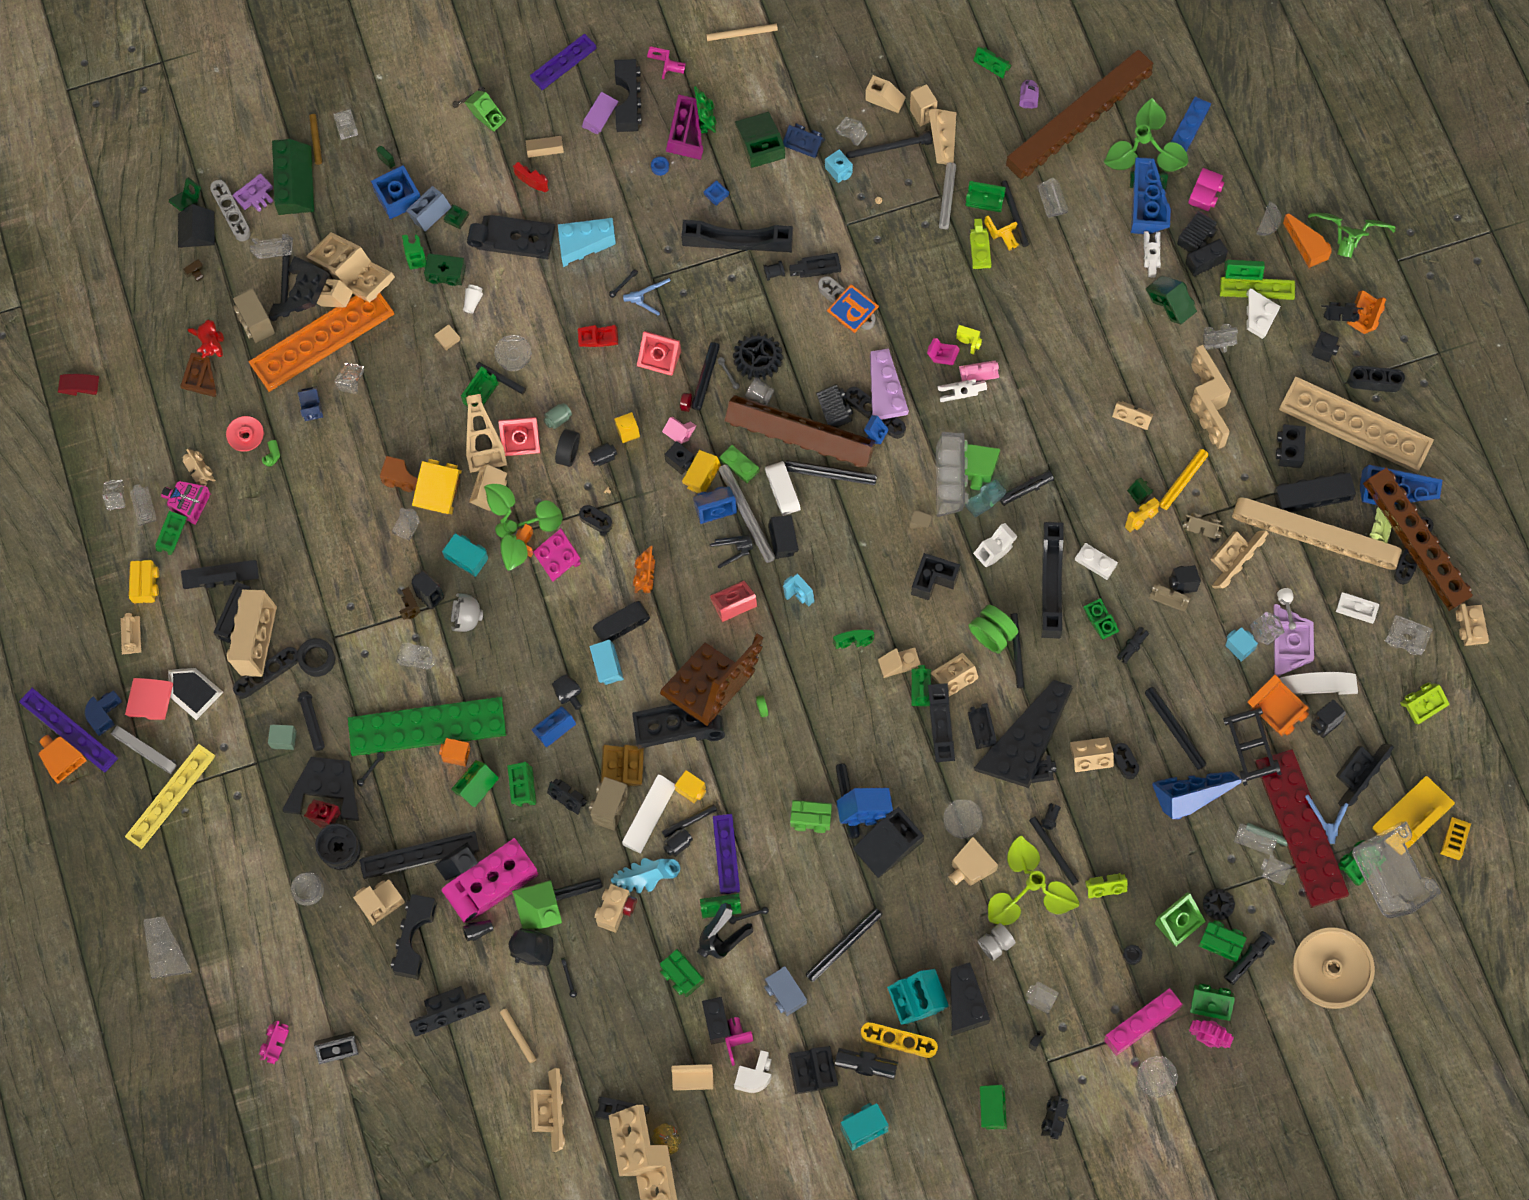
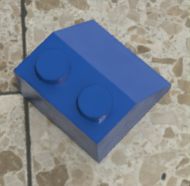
M729 486L718 487L708 493L701 492L693 497L700 524L737 513L735 496Z

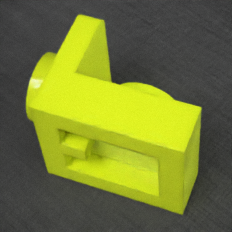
M959 325L956 339L965 344L971 343L970 353L974 354L976 349H980L982 343L980 331Z

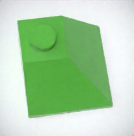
M551 880L512 891L523 929L546 928L562 923Z

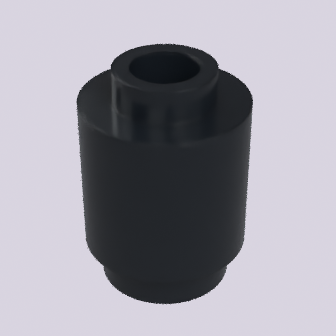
M608 442L591 449L592 451L588 453L593 466H601L615 460V455H617L614 445H609Z
M686 829L677 830L663 841V849L669 856L673 855L676 857L690 846L693 838Z

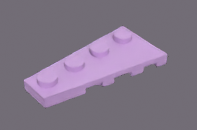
M889 349L871 351L872 415H877L880 419L908 415L909 410Z

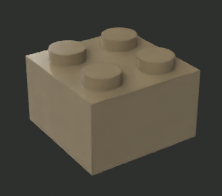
M253 289L233 298L235 305L232 307L249 339L253 338L256 344L275 334L271 322Z
M604 777L603 782H599L596 788V800L591 801L589 807L590 816L592 817L593 824L616 831L629 797L627 784Z

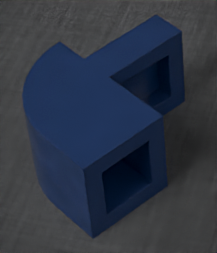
M317 386L299 389L300 411L304 421L323 418Z
M114 690L104 694L99 701L93 696L85 707L86 719L98 736H101L115 725L107 715L109 711L122 703Z

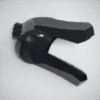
M728 903L720 906L712 921L705 926L700 935V947L697 953L704 958H707L709 955L717 959L724 958L739 942L753 933V925L747 923L724 942L720 939L717 932L731 918L733 911Z

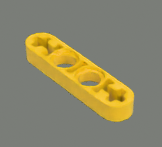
M869 1022L865 1023L861 1028L862 1039L869 1043L926 1058H931L937 1053V1042L929 1037ZM873 1028V1032L878 1034L879 1029L883 1030L880 1035V1041L876 1040L878 1035L872 1034L871 1037H867V1033L864 1030ZM887 1032L895 1035V1040L891 1043H887L883 1038ZM907 1037L912 1038L915 1042L911 1048H907L903 1044L904 1039ZM918 1040H922L920 1045L927 1046L928 1043H931V1047L934 1048V1050H930V1052L927 1053L925 1048L920 1047L919 1051H917L916 1048L918 1046Z

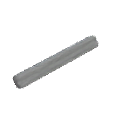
M950 162L946 165L939 228L945 230L949 228L956 164Z

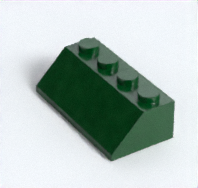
M292 139L272 140L274 204L278 215L315 212L312 147Z

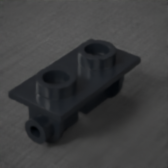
M1329 302V306L1321 305V307H1326L1324 318L1328 321H1341L1342 314V321L1356 322L1360 318L1358 309L1363 310V308L1356 307L1355 303H1345V307L1340 306V302Z
M561 779L551 781L547 794L552 799L563 804L569 811L579 815L581 806L584 807L588 802L585 799L586 797L576 790L571 794L568 793L572 787Z
M1061 1095L1051 1096L1047 1102V1113L1041 1125V1136H1050V1138L1058 1140L1059 1136L1062 1135L1064 1122L1059 1121L1058 1117L1066 1118L1069 1104L1067 1099L1061 1098Z

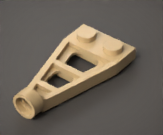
M481 394L466 397L468 405L466 456L470 473L479 472L480 468L487 464L494 468L507 466L503 445L483 407ZM482 416L486 429L475 431L473 418ZM486 434L492 442V448L479 452L475 449L476 437Z

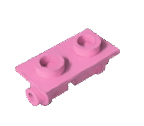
M996 360L959 366L962 381L976 379L977 382L999 378V367Z

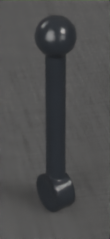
M634 269L614 291L609 292V296L614 298L616 293L632 277L638 274V271Z
M382 752L377 754V759L364 776L357 780L358 786H363L365 779L378 762L384 760L385 756Z
M762 907L761 910L745 915L731 916L729 923L735 924L738 920L762 913L767 914L769 909L768 907Z
M564 957L561 958V961L570 988L569 995L570 997L575 998L577 996V992L573 988L567 963Z

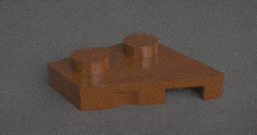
M191 353L182 379L181 389L216 397L217 394L209 357L202 358L199 354Z

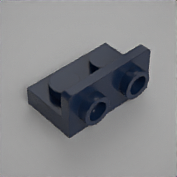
M796 123L795 126L789 125L783 140L784 146L816 159L821 144L825 141V138L821 137L822 133L814 130L809 133L804 131L806 127Z

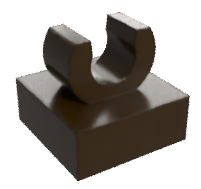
M199 259L183 268L187 278L193 275L197 282L203 279V275L199 271L203 268V265Z

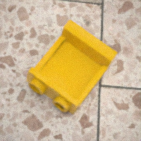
M428 459V462L422 461L412 506L452 514L454 509L452 507L458 477L462 470L457 469L458 465L454 464L439 465L440 461Z

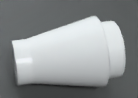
M468 285V288L465 289L463 311L474 313L476 306L483 296L482 288Z

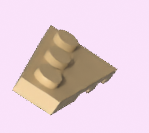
M931 109L929 110L936 161L939 164L945 165L949 162L954 163L956 112Z

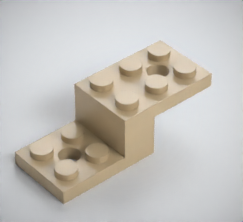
M332 232L306 256L309 262L328 271L334 280H340L353 291L352 294L369 303L395 278L392 272L372 263L360 246Z
M1201 345L1196 348L1191 365L1193 371L1199 374L1202 385L1195 388L1190 406L1192 411L1198 414L1203 429H1207L1212 444H1216L1217 448L1220 449L1226 445L1230 431L1217 410L1227 405L1231 390L1205 347Z
M635 1105L609 1115L619 1176H636L640 1200H677L668 1146L650 1145L644 1106ZM629 1125H630V1127H631V1132H630V1134H628V1127H629ZM656 1187H658L659 1189L658 1195H656L655 1192Z

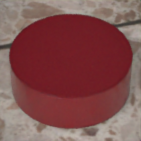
M683 393L680 409L681 411L689 412L692 404V394Z
M632 896L627 898L623 915L632 916L637 898Z

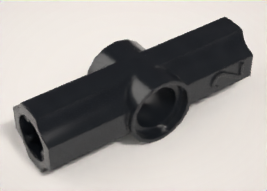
M838 1048L835 1066L854 1070L861 1075H876L893 1080L898 1065L897 1061L880 1058L870 1052L860 1051L858 1053Z

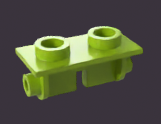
M1125 874L1107 875V882H1104L1103 876L1089 878V880L1085 881L1086 888H1088V898H1099L1127 892V878Z

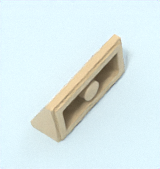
M562 136L526 140L528 158L564 153Z

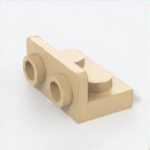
M1465 603L1460 604L1456 610V620L1460 622L1459 635L1460 639L1464 641V646L1487 644L1489 638L1482 605L1465 606Z
M963 653L931 672L932 678L938 684L948 683L949 697L978 679L974 664Z

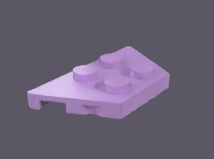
M1274 604V675L1278 677L1313 662L1314 627L1312 621L1301 618L1298 614L1291 611L1296 628L1294 630L1289 629L1287 611L1280 608V605Z

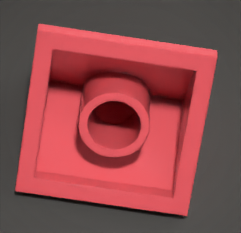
M644 331L637 366L672 376L681 354L680 341Z
M536 417L499 420L500 438L505 456L540 453L539 427Z
M745 581L710 596L722 622L757 607L756 596Z

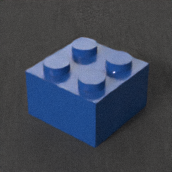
M404 165L371 181L373 190L389 219L406 212L420 198V193Z
M854 788L836 801L840 824L848 823V826H855L860 823H865L867 826L875 825L878 820L885 818L887 814L893 811L889 788Z

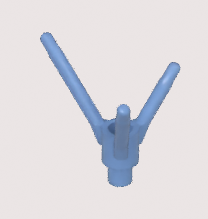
M668 278L653 284L641 291L624 294V302L631 301V303H636L652 313L660 315V312L643 303V295L670 282V279Z
M1306 795L1308 803L1321 822L1323 829L1326 830L1329 843L1335 844V838L1338 836V827L1348 804L1345 803L1344 806H1341L1335 823H1326L1310 796Z

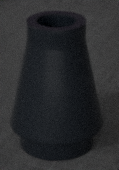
M491 920L470 922L463 926L467 942L471 940L474 942L487 933L494 931Z

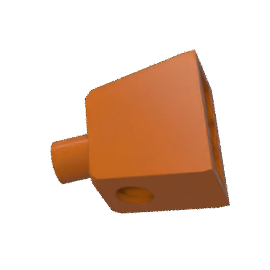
M46 735L40 740V744L44 749L39 752V756L50 776L57 784L87 761L77 749L62 737H58L53 741L49 735Z

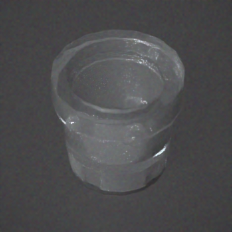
M755 377L745 398L767 405L775 390L764 383L762 379Z

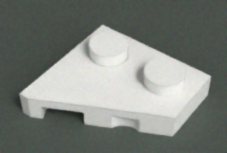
M1250 288L1246 293V296H1248L1247 330L1263 339L1281 306Z

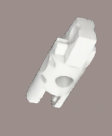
M1144 231V267H1148V277L1155 278L1157 268L1161 266L1160 232L1155 234V243H1149L1150 234L1148 231Z
M976 379L938 386L939 391L953 390L952 395L940 397V402L976 396L979 391L987 390L986 382H976ZM965 387V391L961 392V388Z

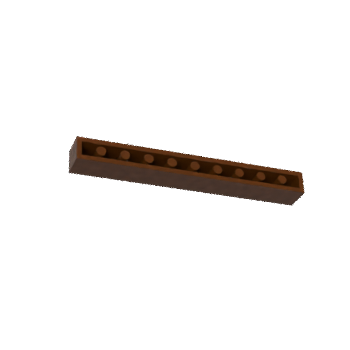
M1138 49L1008 155L1006 166L1020 179L1030 176L1038 165H1043L1049 156L1057 154L1065 143L1069 144L1077 133H1082L1087 128L1088 124L1097 121L1100 114L1104 111H1109L1116 101H1121L1127 92L1136 89L1143 79H1148L1152 75L1154 63Z

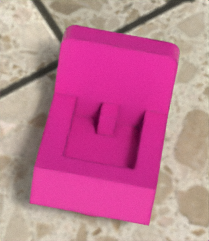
M933 338L928 347L927 354L934 363L953 365L960 349L957 345L942 344L938 338Z

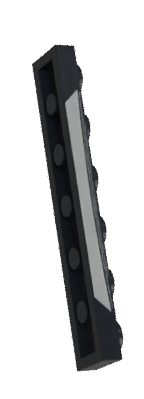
M476 832L464 833L361 858L359 860L363 878L365 880L438 862L466 842L469 843L475 853L480 852Z

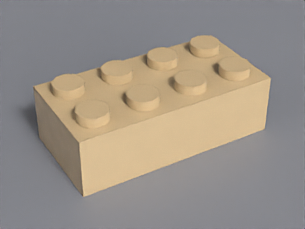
M242 590L241 597L238 599V612L234 617L235 626L230 637L231 645L227 651V660L241 676H263L277 606L264 590Z

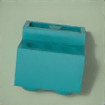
M935 969L919 971L887 987L901 1025L935 1015L949 1007Z

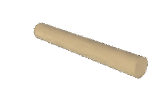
M507 1008L500 1011V1014L530 1064L537 1060Z

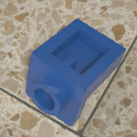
M877 415L871 416L864 429L868 435L867 438L875 440V444H881L889 430Z

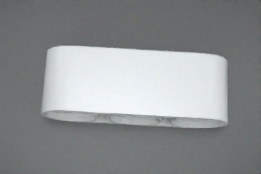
M781 461L766 466V475L781 515L784 516L800 511L799 501L784 462Z

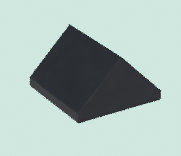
M191 204L178 213V248L215 245L214 211Z

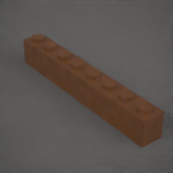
M736 395L729 401L725 421L729 422L732 426H741L747 428L750 432L765 434L768 438H778L784 443L796 444L805 450H815L821 455H830L839 461L851 462L857 467L868 466L876 443L875 440Z

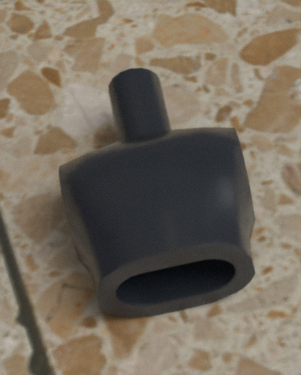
M569 674L559 677L552 683L555 695L561 704L571 702L575 710L582 707L577 699L582 690Z

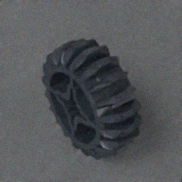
M751 332L750 338L744 335L743 341L739 340L738 346L734 347V365L737 366V371L741 372L743 377L748 375L749 380L755 377V380L758 381L759 377H762L765 381L766 375L772 378V372L777 373L778 367L782 366V348L779 347L778 341L774 342L773 336L768 339L767 333L761 336V333L758 332L757 336H754ZM764 348L770 350L773 354V357L769 356V354L764 351ZM743 357H746L747 360H750L752 365H748L744 361Z

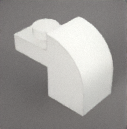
M1006 523L1001 524L993 536L982 541L973 554L985 567H988L1011 550L1013 547L1012 543L1017 538V535Z
M760 1051L755 1070L739 1066L734 1084L735 1089L755 1093L767 1087L771 1081V1074L765 1073V1070L769 1071L772 1060L769 1059V1052Z

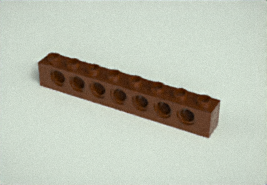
M1386 467L1367 479L1363 485L1448 611L1473 596L1471 587L1464 583L1460 577V571L1450 562L1448 553L1441 549L1439 540L1435 535L1431 534L1427 522L1418 515L1416 506L1410 503L1406 497V491L1395 481V475ZM1388 487L1390 494L1385 493L1383 488ZM1394 503L1400 504L1401 510H1397ZM1405 518L1412 522V526L1406 524ZM1416 534L1422 537L1423 542H1419L1416 539ZM1427 550L1433 553V558L1428 557ZM1438 566L1444 569V575L1438 572ZM1449 582L1454 584L1455 591L1449 588Z

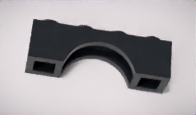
M636 59L614 60L616 85L625 88L629 93L627 100L620 106L615 107L617 132L638 131V124H642L641 113H638V108H641V97H638V93H641V82H637V77H641L640 66H637Z
M412 894L411 899L407 900L405 911H407L406 919H402L400 930H403L401 938L398 937L396 942L397 955L391 961V969H393L395 975L419 980L423 959L413 950L412 939L419 927L433 922L437 907L435 898Z

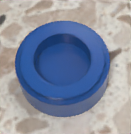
M661 156L654 158L651 162L652 172L658 176L665 175L669 171L668 160Z

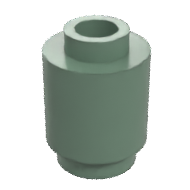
M565 403L558 404L544 414L545 418L543 421L548 428L556 429L570 419L569 417L572 416V412Z

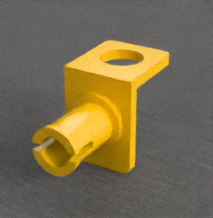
M989 215L985 217L984 224L993 240L1002 237L1009 251L1019 246L1011 232L1016 228L1017 222L997 230Z

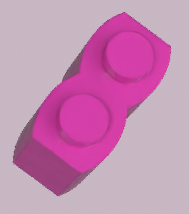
M1203 168L1188 204L1208 212L1210 207L1214 208L1218 197H1216L1217 191L1221 192L1225 183L1222 181L1223 175Z

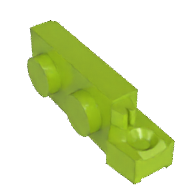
M974 219V229H970L973 269L991 268L987 228L983 229L982 219Z

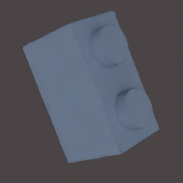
M432 186L406 211L414 223L426 232L451 208V205L445 196Z
M785 966L765 979L766 985L764 989L770 997L774 996L777 1001L775 1005L780 1013L784 1012L786 1016H789L807 1004L806 997Z

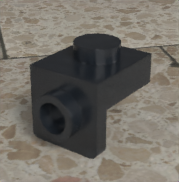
M1046 755L1047 760H1041L1031 783L1054 780L1053 773L1057 772L1056 762L1051 760L1050 755Z

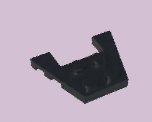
M294 256L288 271L292 274H298L293 289L289 292V298L286 303H273L268 314L269 320L276 321L279 316L287 317L290 315V312L296 311L298 313L316 306L329 274L325 270Z
M310 757L282 811L284 813L301 815L305 795L343 799L341 819L359 821L350 761Z

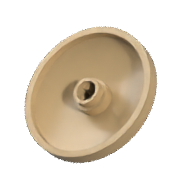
M1323 928L1312 932L1299 944L1293 957V976L1299 990L1310 1001L1325 1008L1339 1009L1357 1003L1365 996L1373 983L1375 966L1369 948L1358 936L1344 929Z

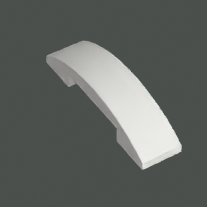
M1317 672L1279 678L1297 697L1300 694L1338 692V695L1358 694L1356 674Z

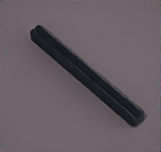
M790 460L785 461L788 472L875 485L877 481L876 474Z
M1154 687L1148 688L1145 691V695L1197 770L1204 768L1206 761Z
M877 908L872 909L806 973V977L811 982H814L882 917V913Z

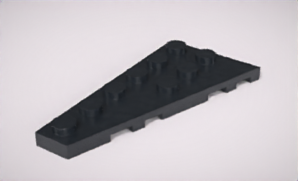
M1053 680L976 764L974 770L1029 788L1071 694L1072 685Z

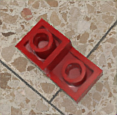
M519 162L513 165L515 175L525 184L542 192L548 191V180L544 174H539L536 170L531 173L527 166H522Z

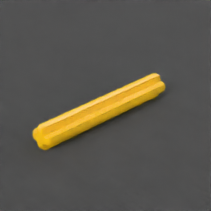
M1200 449L1160 501L1159 506L1168 510L1208 457L1207 451Z

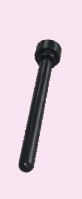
M930 130L922 131V134L916 137L848 151L846 157L850 159L919 143L925 146L931 145Z

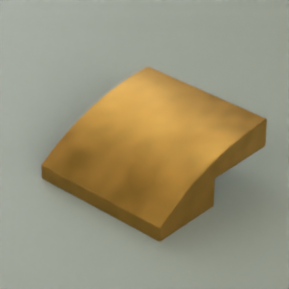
M604 745L602 747L601 782L606 777L627 784V786H641L644 748L638 749L637 746L624 745V747Z

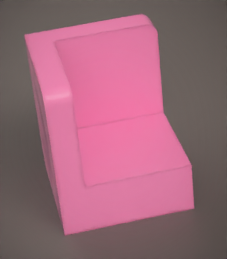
M670 417L662 432L675 442L678 441L682 444L689 441L696 425L691 421L683 425L674 417Z

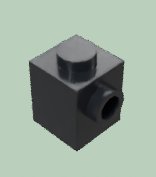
M1321 331L1311 356L1329 363L1331 356H1336L1340 345H1337L1339 337Z
M678 441L664 454L665 462L681 475L688 471L694 460V454Z
M1195 565L1173 568L1172 574L1169 577L1170 587L1181 594L1197 592L1201 582Z

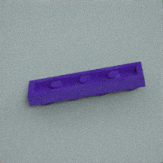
M583 34L532 73L530 79L541 90H544L596 50V45L586 34Z
M732 814L713 816L720 894L740 892L733 817Z

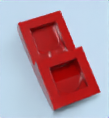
M596 325L578 328V345L580 347L618 345L617 327L612 325L597 328Z

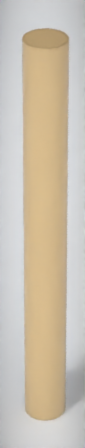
M776 23L706 34L707 41L778 31Z

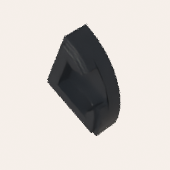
M1040 1030L1037 1031L1029 1044V1048L1036 1051L1046 1034Z

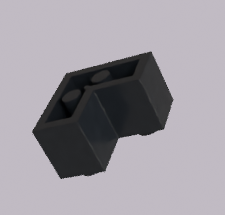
M924 553L912 585L911 595L930 600L935 584L954 590L960 572V564Z

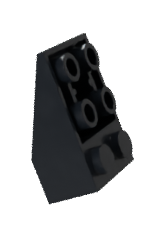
M898 806L883 818L853 850L874 875L880 878L924 842V835Z

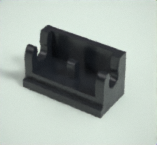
M792 515L771 517L768 528L775 559L794 556V553L798 552L799 549Z
M988 703L982 704L977 709L974 706L971 707L970 712L967 714L976 750L994 746L996 744V736Z

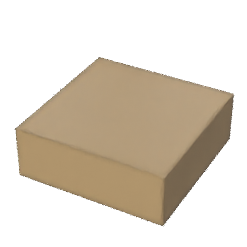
M447 325L434 335L445 350H448L461 340L450 325Z

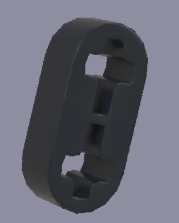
M585 505L580 509V519L586 525L601 533H607L612 529L613 523L609 515L591 505ZM589 511H591L592 517L587 516V518H585L584 513H589ZM606 520L608 526L604 525L603 527H601L599 521L605 522Z
M1116 744L1113 748V757L1117 767L1124 778L1134 779L1139 773V765L1126 744ZM1118 749L1126 751L1124 753L1125 759H1123L1122 755H1117ZM1126 763H1128L1130 768H1135L1133 774L1130 771L1126 772Z

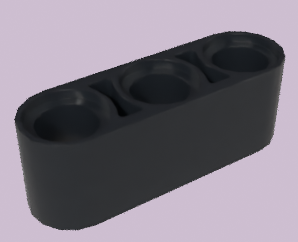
M1355 366L1351 369L1347 382L1354 389L1397 392L1404 383L1405 375L1398 369ZM1354 375L1359 376L1361 379L1354 378ZM1372 377H1377L1380 381H1375ZM1391 379H1396L1399 383H1395Z
M636 601L596 623L593 626V630L600 642L606 640L612 642L649 621L650 616L642 602Z

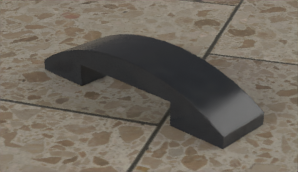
M948 683L928 685L935 763L955 761Z

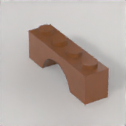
M386 456L380 473L382 483L390 488H394V486L400 487L406 492L415 491L418 478L408 473L405 461ZM458 477V481H457V485H456V490H455V494H454L453 501H454V499H455V496H456V493H457V490H458V487H459V484H460V481H461V480H460V477Z

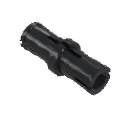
M1139 627L1133 637L1126 641V646L1117 655L1119 661L1126 655L1122 663L1127 664L1134 652H1138L1141 643L1149 635L1147 630L1140 635L1144 628Z

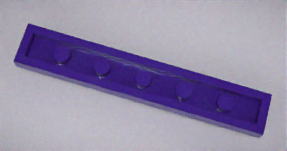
M31 688L19 701L22 706L71 744L104 773L118 759L35 689Z

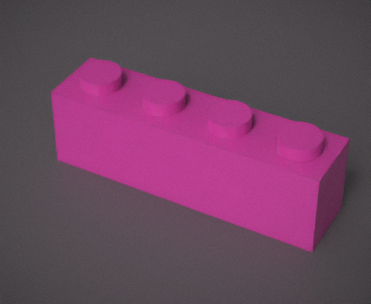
M1169 988L1105 1036L1104 1041L1117 1056L1180 1010L1182 1003Z

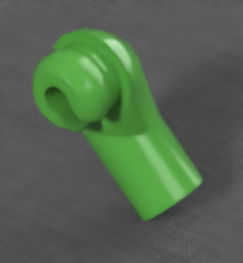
M276 440L268 442L270 453L262 458L263 464L268 467L273 466L280 457Z

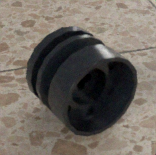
M330 824L317 835L315 842L316 852L321 860L330 868L345 870L354 866L359 860L361 843L354 832L346 825ZM340 845L343 851H338L336 847Z

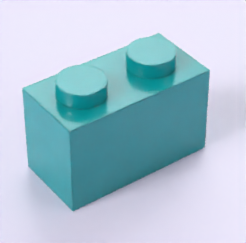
M454 534L442 551L445 559L475 577L488 560L487 550L479 544H472L470 539L464 535Z

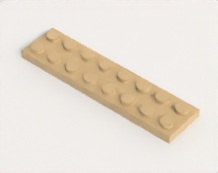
M1296 376L1279 408L1284 413L1417 474L1434 441L1432 438Z

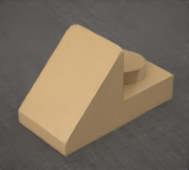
M896 648L878 659L884 678L917 669L921 665L915 648L898 652Z

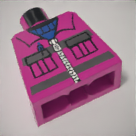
M181 481L177 482L174 490L164 487L161 493L162 498L168 499L167 506L172 512L186 516L187 521L196 525L211 495L206 486Z

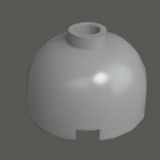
M457 593L456 596L459 598L458 601L454 600L451 614V622L455 621V627L451 626L453 631L467 632L474 629L478 621H482L483 610L480 609L478 601L473 596Z

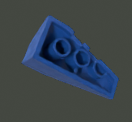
M1231 771L1207 774L1206 778L1195 777V775L1188 776V780L1177 781V777L1153 782V788L1163 812L1173 820L1192 814L1242 782L1241 778Z

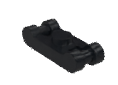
M599 1097L597 1102L599 1107L598 1111H595L594 1117L609 1120V1115L639 1104ZM607 1106H612L611 1113L606 1112ZM644 1106L645 1117L650 1111L648 1106Z

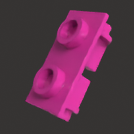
M275 1021L269 1025L266 1032L268 1036L267 1041L261 1045L259 1055H261L260 1061L268 1058L267 1062L270 1064H275L278 1061L282 1047L277 1046L276 1043H285L289 1033L288 1025L281 1023L278 1026L280 1021Z

